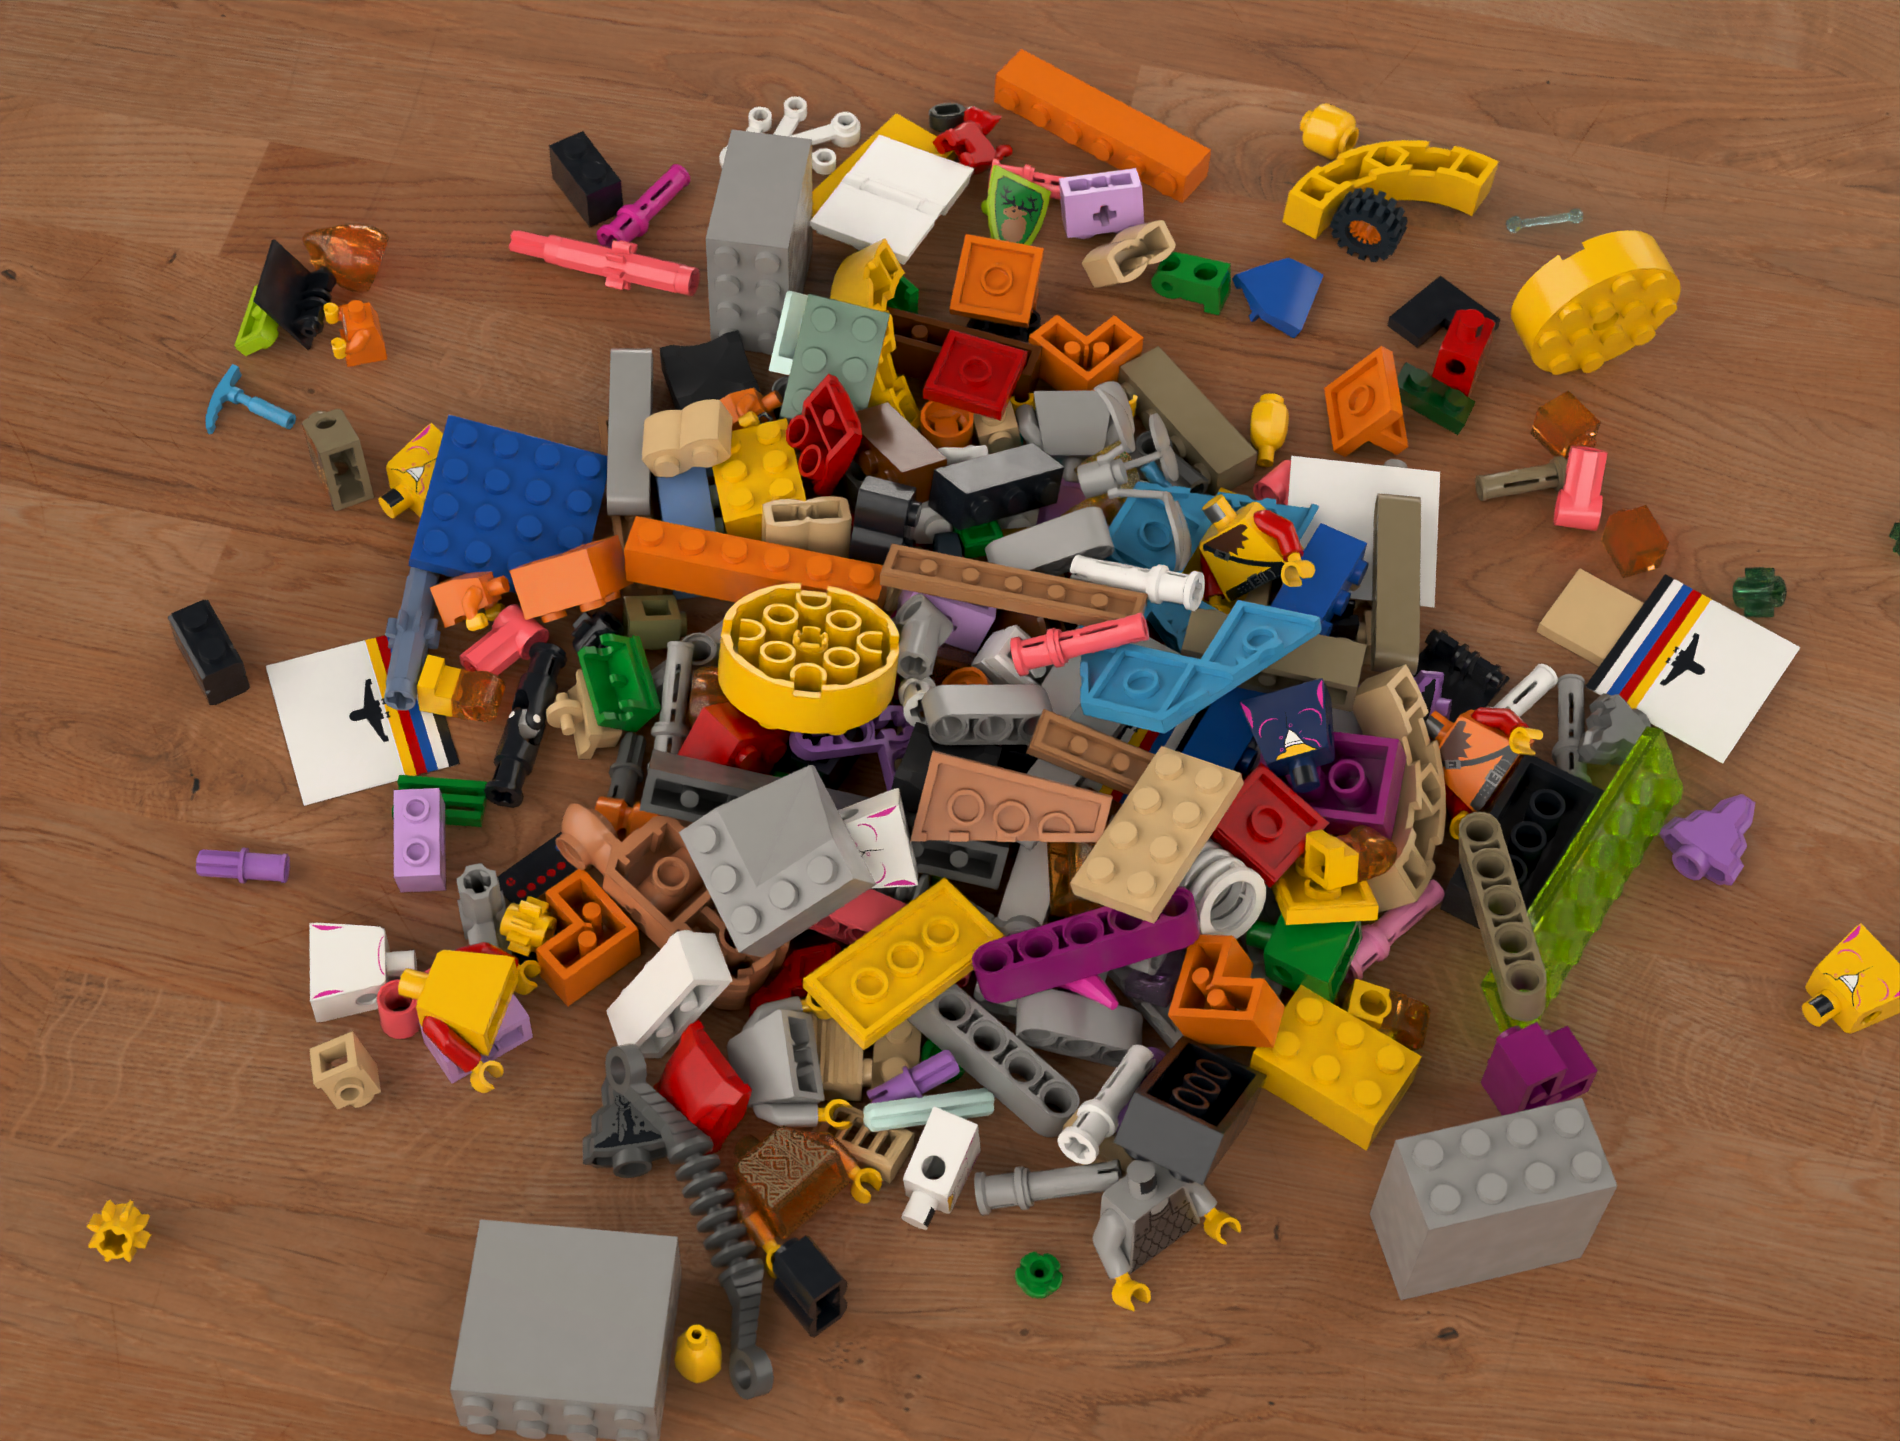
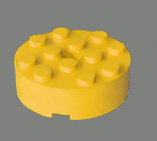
M1635 230L1616 231L1596 236L1581 242L1584 249L1562 261L1560 255L1556 256L1541 267L1525 283L1513 302L1511 319L1520 339L1537 367L1544 371L1552 372L1553 375H1560L1577 369H1582L1584 373H1591L1599 369L1605 361L1625 353L1634 346L1644 345L1655 337V330L1677 310L1676 303L1680 296L1681 286L1678 277L1652 236Z
M801 583L766 587L738 600L730 607L723 619L718 660L719 685L731 704L750 718L758 721L764 728L809 734L828 733L830 735H842L850 729L875 719L890 704L895 689L900 636L894 622L882 609L852 592L831 586L827 587V593L801 590Z

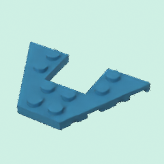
M1137 481L1133 489L1168 491L1172 494L1174 501L1179 502L1190 531L1192 542L1191 559L1199 546L1200 540L1212 525L1211 521L1202 511V507L1215 496L1190 493L1191 488L1172 486L1164 488L1155 483ZM1225 492L1217 493V495L1223 494L1234 511L1241 509L1251 502H1258L1266 510H1270L1290 520L1294 524L1299 541L1320 507L1316 504H1311L1309 508L1276 504V499L1271 498L1254 500L1247 495ZM1128 497L1108 528L1115 551L1103 560L1148 569L1160 564L1168 566L1170 571H1174L1176 565L1174 538L1164 502L1160 499ZM1167 601L1155 604L1146 619L1166 646L1181 654L1191 610H1186L1183 604ZM1201 601L1198 607L1205 610H1218L1204 601Z
M1147 600V607L1144 613L1145 619L1155 605L1150 600ZM1237 600L1201 659L1134 644H1125L1081 655L1080 676L1082 686L1080 687V700L1083 715L1165 734L1318 635L1322 631L1320 617Z

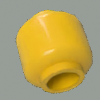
M1329 103L1320 104L1313 111H1307L1300 123L1304 146L1308 150L1330 160L1337 159L1338 154L1353 149L1359 137V129L1356 127L1355 117L1349 112Z

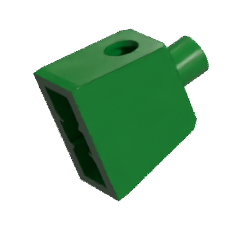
M1282 914L1276 925L1257 919L1246 934V945L1264 950L1265 973L1270 980L1295 992L1300 985H1303L1331 1003L1336 998L1362 940L1361 921L1286 925Z

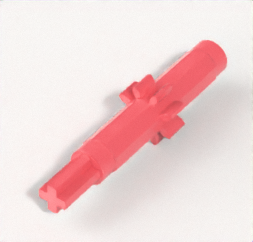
M513 230L510 235L512 240L509 244L510 251L542 258L546 263L607 277L605 281L606 287L630 290L631 283L693 296L699 285L700 272L698 268L637 254L638 245L634 243L613 240L612 248L571 238L556 235L546 237L520 230Z

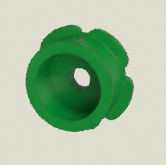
M1031 1252L1021 1258V1266L1015 1271V1279L1026 1295L1037 1299L1046 1298L1060 1288L1063 1274L1059 1271L1061 1265L1056 1257L1049 1253L1040 1255L1038 1252ZM1037 1270H1041L1044 1273V1275L1042 1277H1037L1035 1275V1272Z

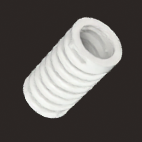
M1211 838L1208 839L1179 884V887L1186 888L1194 896L1200 924V934L1227 935L1234 936L1235 939L1239 938L1256 922L1266 900V886L1263 878Z

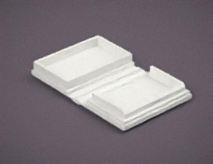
M879 135L810 220L809 226L817 230V233L852 245L858 250H862L886 238L898 262L905 265L932 229L935 220L940 214L945 216L970 182L974 168Z

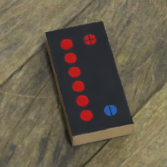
M562 831L497 876L500 891H503L504 900L508 906L512 902L520 905L521 900L526 901L528 896L545 902V892L578 870L565 859L556 845V839L562 834ZM591 865L585 868L586 872L592 868Z

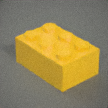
M787 418L732 431L731 457L722 463L712 466L727 534L761 541L762 504L779 499L807 501L801 474L798 469L795 449L790 447L786 441Z
M1300 985L1284 1008L1274 1048L1256 1047L1249 1067L1267 1075L1263 1085L1264 1089L1367 1151L1412 1084L1422 1056L1303 985Z

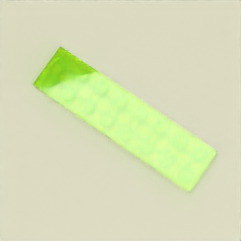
M1648 726L1645 728L1527 911L1546 972V1002L1543 1013L1551 1000L1558 996L1563 981L1573 965L1580 961L1585 946L1594 932L1600 929L1605 914L1614 900L1620 897L1627 879L1634 868L1640 865L1644 852L1654 836L1661 832L1663 822L1673 806L1677 805L1682 797L1683 784L1679 779L1673 762L1672 751L1668 747L1663 729ZM1490 968L1480 985L1500 1033L1514 1026H1520L1523 1029L1536 1022L1539 1024L1543 1013L1537 1019L1531 1021H1518L1506 1014L1492 968ZM1518 990L1522 992H1529V990Z

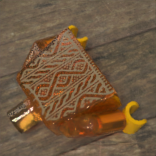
M780 1126L762 1141L753 1135H746L735 1146L734 1155L738 1161L735 1163L733 1171L739 1183L733 1192L735 1205L737 1206V1216L740 1223L746 1225V1232L751 1240L755 1242L757 1248L762 1246L766 1252L765 1268L767 1273L774 1279L776 1277L772 1270L773 1265L771 1261L781 1246L774 1239L777 1235L782 1240H785L851 1182L850 1179L853 1181L851 1186L852 1197L861 1204H867L871 1199V1194L862 1187L861 1182L870 1183L877 1191L880 1190L882 1185V1177L877 1170L868 1167L861 1169L857 1165L859 1160L833 1134L828 1132H798L787 1126Z

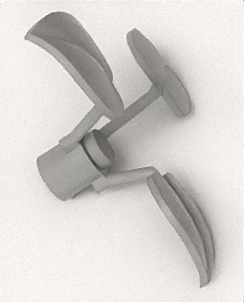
M1114 381L1099 384L1094 390L1106 403L1122 444L1107 454L1097 456V461L1077 467L1082 492L1087 499L1108 493L1109 499L1135 497L1162 500L1174 538L1176 554L1174 572L1181 571L1190 559L1192 542L1179 502L1174 501L1172 494L1168 491L1121 489V484L1128 482L1127 470L1158 459L1160 460L1165 479L1168 482L1178 480V463L1175 453L1170 446V438L1166 426L1158 413L1151 414L1149 416V427L1157 451L1123 463L1121 458L1114 460L1115 457L1124 451L1127 453L1135 451L1133 435L1135 433V425L1131 407L1123 387Z

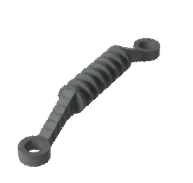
M635 1044L614 1046L609 1049L605 1061L606 1075L611 1087L630 1101L651 1122V1125L661 1132V1137L668 1151L667 1157L670 1164L686 1163L675 1172L677 1181L680 1182L693 1180L683 1188L684 1198L700 1197L690 1205L691 1215L707 1214L697 1223L698 1232L708 1233L714 1231L703 1242L706 1250L721 1249L711 1258V1264L715 1268L729 1267L718 1276V1281L721 1287H724L730 1304L733 1306L729 1363L732 1385L736 1392L747 1400L766 1395L773 1386V1368L766 1352L761 1347L755 1345L758 1326L757 1319L760 1309L758 1306H760V1293L762 1290L761 1281L763 1280L765 1265L761 1258L746 1260L748 1256L755 1252L757 1246L751 1240L739 1242L750 1231L746 1223L731 1224L740 1218L742 1211L740 1206L724 1207L734 1199L735 1194L733 1189L729 1188L717 1190L727 1182L728 1177L722 1171L710 1173L721 1163L718 1155L703 1156L714 1146L712 1139L701 1130H698V1127L692 1122L687 1121V1118L681 1112L677 1111L672 1104L666 1102L662 1095L658 1092L656 1093V1090L646 1083V1062L640 1048Z

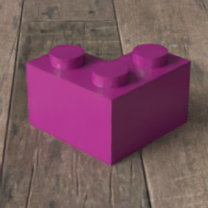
M1538 1022L1523 1029L1520 1026L1511 1027L1496 1038L1495 1047L1487 1061L1488 1065L1480 1083L1503 1116L1569 1101L1589 1091L1598 1070L1568 1026L1551 1032L1549 1029L1542 1030Z

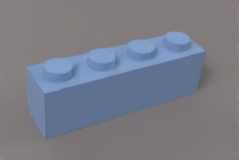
M692 467L688 471L670 478L654 476L661 521L724 533L722 517L714 518L713 510L719 509V499L716 484L708 485L707 477L714 476L712 467ZM672 590V594L675 595L676 600L703 597L696 594Z

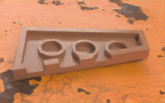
M933 750L910 841L1098 842L1105 830L1113 796Z

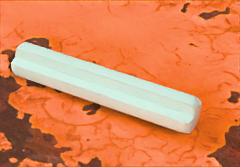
M979 1088L922 1096V1098L914 1097L870 1103L863 1109V1123L872 1132L926 1125L934 1106L963 1119L989 1116L994 1112L995 1098L988 1089Z

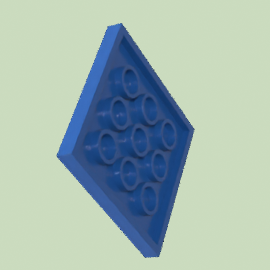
M448 415L408 566L450 577L473 572H492L494 578L505 576L509 581V592L516 593L510 570L592 542L607 480L608 456Z

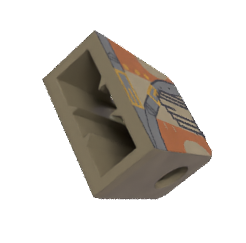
M342 409L312 413L308 419L302 422V427L313 466L334 511L374 498L360 439ZM343 462L348 466V470L343 475L337 476L338 470L334 463Z

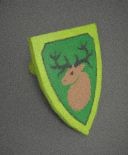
M993 165L988 198L981 204L982 212L988 215L990 238L1031 245L1042 227L1051 191L1002 167Z

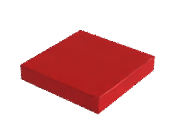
M950 329L923 388V398L1001 421L1027 362L1028 351Z
M1261 762L1243 781L1244 785L1215 828L1212 836L1248 868L1256 871L1263 878L1264 883L1271 888L1305 851L1306 833L1324 830L1329 822Z

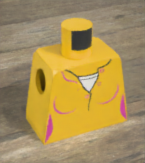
M432 423L427 425L401 449L386 466L391 490L379 497L378 500L384 512L392 519L408 508L421 518L443 433Z
M1862 923L1856 926L1817 965L1805 985L1806 991L1812 998L1802 1004V1012L1805 1018L1816 1027L1821 1026L1832 1018L1844 1032L1852 1034L1900 1013V963Z

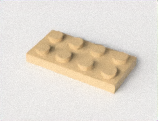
M1161 746L1070 882L1073 894L1154 924L1244 785L1241 773Z

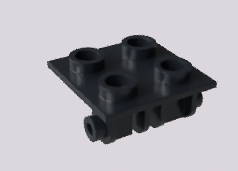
M273 239L253 302L309 350L311 349L314 337L323 331V320L325 317L323 306L326 303H331L332 296L330 292H332L333 287L336 285L337 278L334 275V270L328 266H322L319 270L310 272L281 244Z
M1433 629L1425 640V643L1428 645L1419 654L1416 675L1421 670L1444 673L1441 698L1452 700L1449 720L1453 723L1461 714L1471 709L1476 710L1480 707H1486L1510 679L1501 672L1500 665H1493L1476 650L1472 653L1469 652V645L1464 643L1460 646L1459 642L1448 636V632L1445 630L1439 632Z

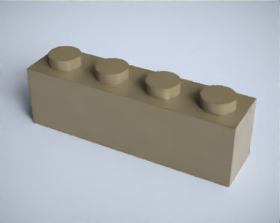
M1159 346L1120 366L1118 383L1125 390L1128 401L1132 400L1133 395H1137L1135 413L1140 417L1145 429L1150 431L1149 416L1158 413L1172 441L1173 451L1209 480L1206 491L1210 495L1216 496L1221 487L1230 491L1253 478L1258 452Z
M1198 608L1195 611H1191L1181 655L1201 659L1228 614L1215 609L1205 610ZM1318 634L1237 687L1267 694L1323 678L1331 696L1332 708L1352 712L1367 645L1353 642L1348 638H1334Z

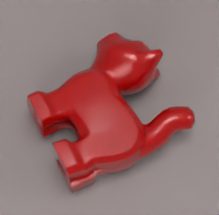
M975 106L969 107L964 112L963 123L957 125L954 129L950 128L940 133L933 141L939 154L943 155L954 151L959 158L960 164L974 168L972 175L981 174L991 168L993 159H999L1001 162L1004 157L1011 156L1013 152L1012 147L1007 144L994 148L985 137L999 123L1002 116L992 115L989 111L978 109Z

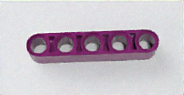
M1178 886L1154 924L1105 906L987 942L978 947L972 956V965L981 994L989 1002H1009L1192 945L1201 933L1194 896L1186 888Z

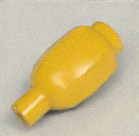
M1268 393L1262 395L1260 402L1254 405L1251 413V442L1254 448L1258 450L1257 464L1262 467L1273 465L1274 452L1279 450L1284 444L1288 432L1289 412L1284 404V398L1278 394Z
M701 1325L690 1326L688 1330L678 1336L676 1341L675 1367L689 1381L696 1384L705 1382L713 1378L721 1370L722 1352L718 1337L715 1332Z

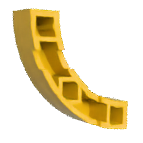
M1422 140L1387 141L1360 146L1338 154L1337 160L1323 167L1317 166L1301 178L1288 193L1282 222L1317 239L1331 224L1332 218L1346 194L1350 191L1353 193L1357 188H1361L1363 193L1367 188H1373L1374 195H1378L1379 191L1386 193L1384 199L1388 201L1393 197L1396 201L1415 200L1431 202L1454 208L1473 216L1491 190L1499 161L1459 146H1454L1452 150L1429 147L1430 141Z
M886 238L845 258L835 274L830 299L889 313L886 310L887 301L894 298L896 287L905 272ZM890 314L868 408L888 402L917 429L920 426L921 413L910 392L904 374L897 377L891 358V352L896 349L893 318Z

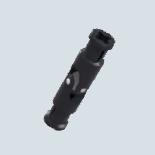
M538 642L530 647L529 656L531 661L527 673H524L520 678L512 705V712L507 719L494 757L496 769L492 781H489L484 788L486 799L498 806L514 808L522 804L524 780L526 776L532 773L544 734L546 709L554 703L558 691L557 676L559 670L567 662L566 652L555 644Z

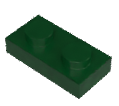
M1405 362L1397 375L1401 403L1458 435L1466 424L1476 401L1465 396L1461 391L1453 389L1435 379L1426 371Z

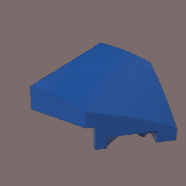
M1285 258L1235 274L1232 280L1236 289L1242 288L1251 308L1249 315L1251 322L1256 321L1260 317V319L1294 339L1303 328L1324 275L1291 258Z

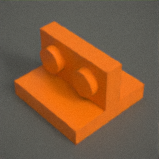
M965 234L949 308L950 314L1029 328L1032 310L1036 311L1039 298L1038 281L1044 257V248Z
M1380 346L1324 388L1333 452L1343 457L1348 456L1367 441L1395 455L1408 448L1393 352Z

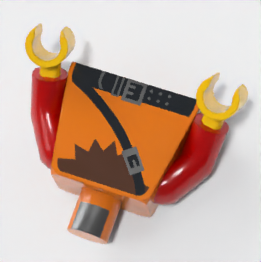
M1480 707L1476 710L1471 709L1461 714L1454 723L1439 712L1434 711L1425 721L1429 738L1433 741L1437 740L1440 748L1445 780L1446 809L1452 819L1450 833L1454 839L1459 840V824L1461 820L1468 814L1483 812L1490 808L1513 775L1523 756H1535L1536 754L1531 749L1535 742L1533 739L1542 740L1543 732L1538 729L1529 728L1511 709Z

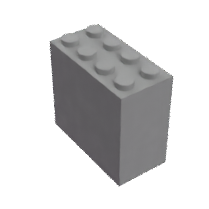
M731 129L706 235L711 341L724 333L738 330L745 351L772 355L787 291L804 293L813 250V229L809 226L810 220L813 218L812 139Z
M1578 1098L1395 1140L1370 1211V1216L1400 1300H1405L1581 1258L1618 1185L1583 1099Z
M480 1219L450 1386L460 1426H466L469 1431L477 1434H493L496 1432V1429L516 1431L522 1437L541 1439L546 1437V1434L566 1435L571 1441H596V1438L613 1439L616 1441H659L682 1279L678 1237Z

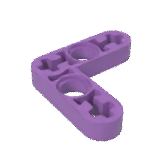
M888 705L878 717L859 726L864 733V739L861 742H852L844 734L825 736L827 733L811 734L813 737L825 736L820 738L818 743L813 746L810 739H803L802 736L805 733L791 732L789 745L799 758L811 761L877 752L886 788L889 791L892 788L896 774L894 762L897 759H903L914 727L906 721L903 714V706ZM890 720H893L894 725L902 726L903 730L899 735H896L894 729L882 728ZM875 729H881L875 737Z

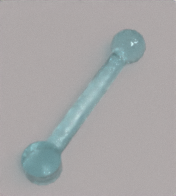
M1574 208L1569 213L1520 219V217L1514 216L1506 221V226L1509 232H1517L1522 227L1571 221L1577 224L1582 221L1583 212L1580 209Z

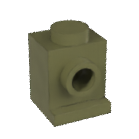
M675 595L623 597L622 625L624 632L622 636H640L643 648L650 650L667 648L668 642L680 641V637H686L685 611H679Z

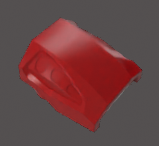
M828 374L803 402L802 415L795 416L788 424L786 441L790 447L800 450L799 472L803 477L813 480L812 484L814 485L815 493L820 496H831L860 446L862 429L861 422L847 391L836 376Z
M700 1020L690 1024L682 1033L679 1045L668 1060L659 1082L653 1086L656 1093L658 1092L662 1095L666 1102H669L677 1111L681 1112L687 1118V1121L689 1120L698 1127V1130L711 1137L714 1146L703 1156L720 1151L727 1136L732 1130L737 1128V1124L744 1117L752 1093L750 1086L747 1083L744 1084L704 1031V1025Z

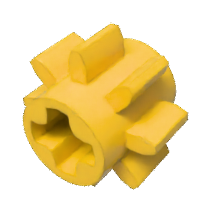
M528 896L526 901L521 900L520 905L512 902L508 906L500 925V934L506 936V940L510 942L508 950L528 957L531 951L536 952L539 946L554 936L557 919L550 916V912H547L549 903Z
M108 1200L101 1211L102 1215L93 1214L87 1225L88 1229L96 1232L88 1246L89 1248H97L99 1253L105 1256L106 1262L122 1257L127 1262H131L137 1251L136 1247L145 1249L151 1237V1234L143 1230L150 1216L149 1214H141L134 1207L132 1200L127 1204L117 1205Z

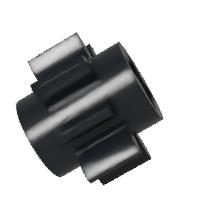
M606 610L596 611L593 615L587 611L583 612L572 624L575 628L571 633L575 637L572 645L576 652L584 646L606 648L608 646L601 644L599 636L603 634L621 635L624 632V627L616 616Z

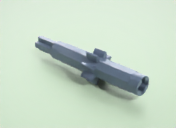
M411 566L398 618H388L385 636L389 637L388 648L392 649L386 679L384 701L389 707L396 710H409L415 706L417 684L424 667L428 648L438 649L441 634L437 630L438 620L433 619L436 603L430 587L439 584L440 574Z

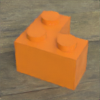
M1056 314L1029 335L1028 343L1042 347L1039 377L1057 391H1094V388L1099 384L1108 381L1118 383L1120 366L1141 356L1144 337L1115 315L1088 336H1085Z
M618 535L583 544L564 553L532 561L510 570L525 620L541 616L543 623L567 616L566 609L579 605L581 612L606 605V602L620 598V590L633 584L631 581H626L625 556Z
M585 869L576 870L545 892L546 902L549 903L548 912H550V916L557 919L556 927L560 932L536 949L537 960L541 968L540 976L567 1007L641 955L638 927Z
M1200 934L1199 938L1187 948L1168 1017L1183 1036L1200 1044L1274 1048L1285 1006L1264 978H1250L1254 963L1234 936Z

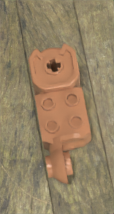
M570 803L562 818V834L556 839L559 851L577 869L584 870L589 865H593L604 876L602 889L651 941L661 949L667 943L669 937L679 931L691 930L696 933H715L733 980L711 1003L715 1008L723 1010L743 1009L746 996L759 990L768 979L770 972H781L782 963H784L789 948V941L765 957L738 952L679 834L685 827L676 818L663 815L653 817L643 827L637 828L621 842L614 827L602 814L595 809H587L577 803Z

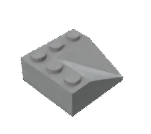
M813 765L804 767L716 807L679 832L739 953L765 957L876 885L821 777Z

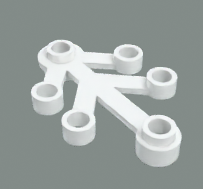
M794 96L784 102V117L773 134L812 139V145L831 140L839 147H852L860 140V122L854 114L841 112L832 119L831 124L792 135L798 123L807 117L806 101L801 97ZM765 107L753 108L749 112V126L746 131L764 133L770 130L772 126L770 110ZM727 146L720 153L721 167H723ZM826 148L819 149L815 153L812 152V169L821 175L833 173L836 169V154Z

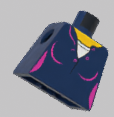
M1323 678L1239 701L1268 768L1278 777L1290 774L1293 790L1296 793H1306L1320 787L1316 767L1329 764L1335 760L1332 702Z

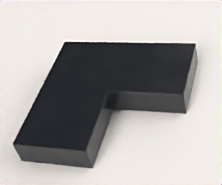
M1439 276L1389 317L1387 326L1418 348L1442 327L1448 330L1457 310L1475 309L1480 311L1484 317L1492 319L1496 323L1494 331L1498 329L1501 319L1442 276Z

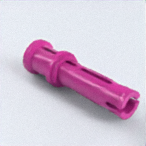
M673 164L633 205H623L617 211V217L610 224L603 225L597 230L596 235L600 245L612 248V241L615 238L617 239L616 241L631 242L635 237H642L648 231L649 221L691 181L686 169L681 165Z

